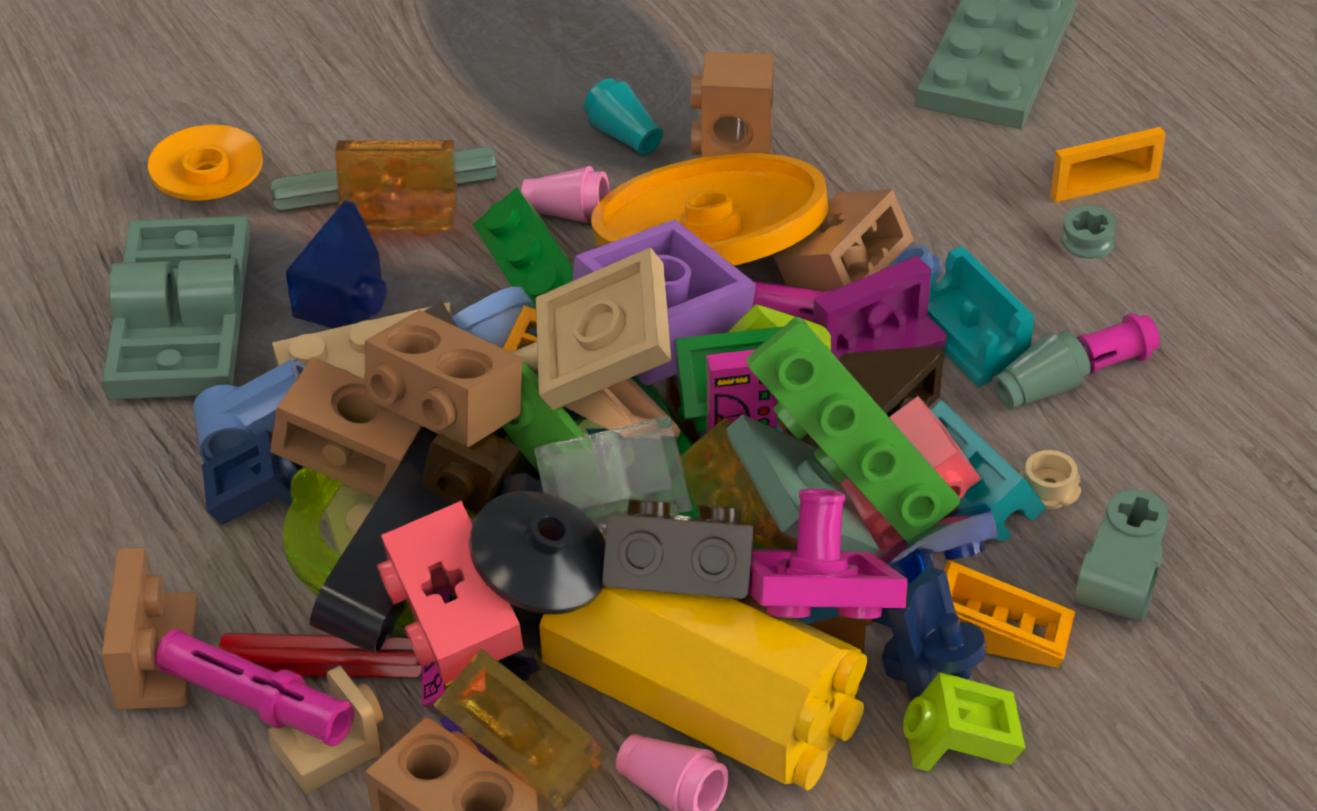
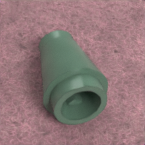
M1063 331L1056 335L1048 332L1003 369L1001 373L994 376L992 384L1001 403L1009 410H1013L1020 405H1026L1078 388L1081 385V378L1090 373V362L1082 344L1072 333Z

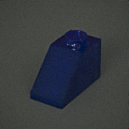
M344 200L285 271L292 317L332 329L368 320L371 315H376L382 309L387 294V285L382 280L380 257L375 243L356 203Z

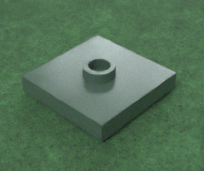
M743 414L726 429L730 443L782 534L798 540L799 490H837L845 493L840 551H869L875 555L880 550L841 483L839 484L827 472L813 452L817 448Z

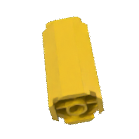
M604 586L600 594L587 606L565 614H543L539 624L543 663L783 784L794 783L807 791L815 786L822 775L828 753L835 745L837 739L842 741L850 739L863 715L864 703L855 699V695L866 669L867 656L861 653L860 649L795 618L778 617L768 614L767 606H761L756 600L748 596L739 599Z

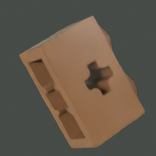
M893 189L837 193L828 202V214L821 225L803 240L779 251L774 256V259L786 286L823 292L832 291L879 272L884 268H888L904 249L912 243L914 238Z

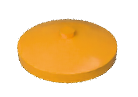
M739 153L686 160L660 167L632 178L610 191L599 201L592 212L591 224L597 248L675 219L730 264L735 266L767 257L803 240L825 220L829 210L825 178L813 165L783 155Z

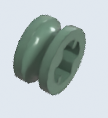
M1082 205L1069 210L1063 222L1062 243L1064 248L1073 255L1088 259L1101 258L1109 254L1114 249L1115 243L1114 235L1117 226L1115 216L1109 210L1096 205Z

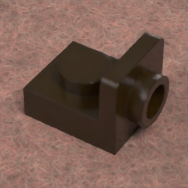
M492 433L470 447L439 434L430 444L420 487L440 496L447 502L455 504L462 501L465 509L478 514L496 496L503 482L504 475L511 474L516 467L521 447Z

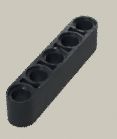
M425 427L422 429L324 582L311 612L310 626L375 655L380 651L408 605L406 600L393 605L380 577L377 565L388 560L381 535L454 504L420 487L430 444L439 434ZM502 427L492 432V434L502 439H505L507 434Z

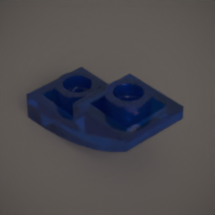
M986 502L961 509L945 516L933 527L920 533L910 541L901 540L879 559L907 578L908 583H912L928 566L934 567L931 556L933 553L943 551L946 560H954L983 552L985 550L983 541L999 537L993 512Z

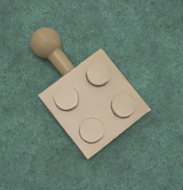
M651 247L536 297L537 342L512 353L521 356L522 362L527 363L533 372L538 370L539 396L552 410L671 361L664 264Z

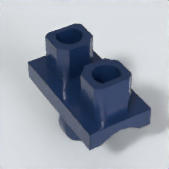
M928 566L912 583L907 582L906 608H882L881 617L872 619V622L892 628L894 636L885 644L882 655L886 676L906 682L911 701L923 693L939 672L969 679L972 675L971 668L980 663L986 655L987 645L981 629L971 623L960 622L959 617L956 615L946 571Z

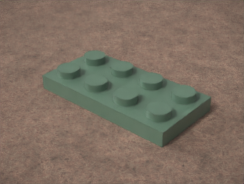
M961 0L916 89L915 107L1022 129L1075 12L1077 0Z

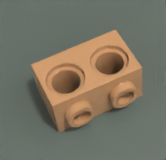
M421 310L365 340V398L437 434L444 435L470 447L518 417L521 413V356Z
M425 717L365 771L371 811H538L536 790L522 773L513 768H502L480 753L476 745L466 735L458 731L450 733L428 717Z

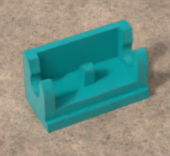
M960 246L948 252L944 264L946 272L943 278L933 284L935 276L931 270L928 316L947 334L946 346L941 350L978 388L992 382L994 376L1001 373L1003 369L1031 347L1034 315L967 249Z
M943 400L931 409L935 416L943 423L981 478V480L966 490L964 496L960 499V504L956 507L976 528L980 530L984 526L996 540L1007 541L1011 535L1010 531L1004 526V523L1010 514L1019 510L1024 516L1035 520L1047 508L1026 480Z

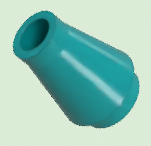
M607 78L597 83L587 94L583 109L588 115V122L591 126L632 147L640 155H647L658 147L664 132L653 121L628 83L623 81L617 82L613 78Z

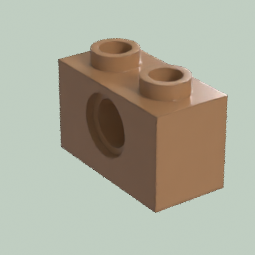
M705 52L703 74H692L691 109H701V121H692L691 154L701 155V157L739 153L772 154L774 54Z
M312 357L277 406L270 452L379 498L424 427L366 399L364 378Z

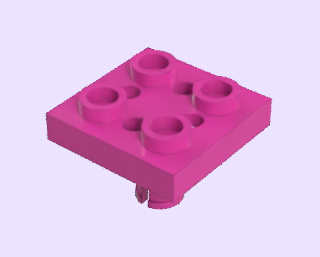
M830 489L799 490L800 510L797 550L755 549L752 553L748 593L761 606H767V613L770 615L786 618H803L811 615V607H838V614L841 616L874 619L881 617L882 608H906L907 578L869 551H840L843 502H845V493Z

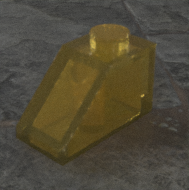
M482 648L434 704L438 711L504 769L508 768L535 789L537 796L556 811H562L606 758L595 739Z

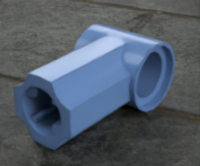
M298 358L281 364L241 387L228 384L215 385L205 389L196 397L193 403V413L199 453L205 463L266 430L271 434L273 433L277 406L305 368Z

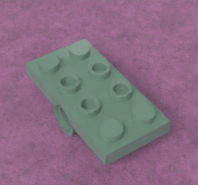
M248 216L130 221L123 263H113L110 270L109 293L113 322L102 380L106 399L198 396L205 389L215 385L228 384L233 386L251 235Z

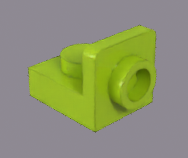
M939 672L923 693L910 702L905 712L903 731L905 737L909 740L912 763L915 769L929 772L947 749L1011 765L1025 749L1014 692Z

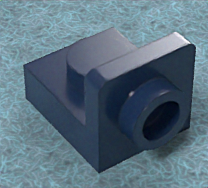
M268 430L202 464L207 512L221 525L248 511L256 509L277 496L296 515L309 509L306 483L310 482L309 469L271 453L272 434Z

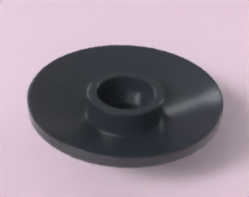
M516 491L494 498L477 514L469 535V551L473 565L486 585L507 602L535 613L565 614L590 604L605 586L603 584V567L606 540L592 519L570 502L543 492Z

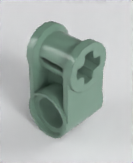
M1132 489L1122 491L1112 497L1108 503L1095 541L1086 552L1075 592L1076 604L1140 622L1144 621L1162 560L1161 542L1168 523L1169 511L1165 502L1157 495L1145 490Z

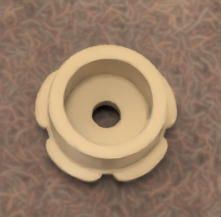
M1043 450L1032 454L1025 463V470L1019 472L1047 507L1045 510H1056L1062 506L1071 505L1081 494V487L1078 486L1081 478L1078 474L1077 464L1070 456L1060 451Z

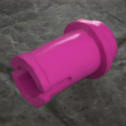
M1136 313L1126 314L1119 324L1076 337L1083 347H1087L1085 351L1090 362L1089 374L1096 373L1100 369L1134 357L1138 361L1147 360L1151 357L1152 351L1157 350L1160 346L1159 332L1154 321L1148 315L1138 316Z

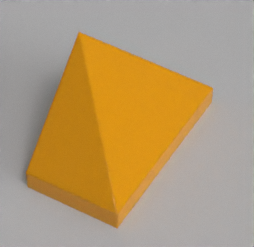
M1156 127L1056 150L1051 198L1056 203L1159 179L1166 132L1162 127Z

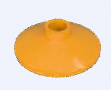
M219 124L199 125L175 132L159 142L152 150L147 166L152 183L163 193L184 200H211L231 195L249 185L261 171L263 154L259 142L242 129Z

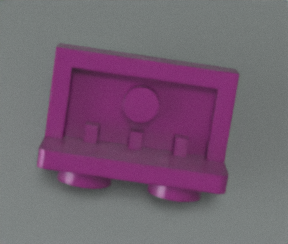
M918 256L884 268L879 272L814 299L813 323L825 326L830 333L831 352L837 359L844 353L935 346L942 349L946 346L947 334L928 316L931 268Z

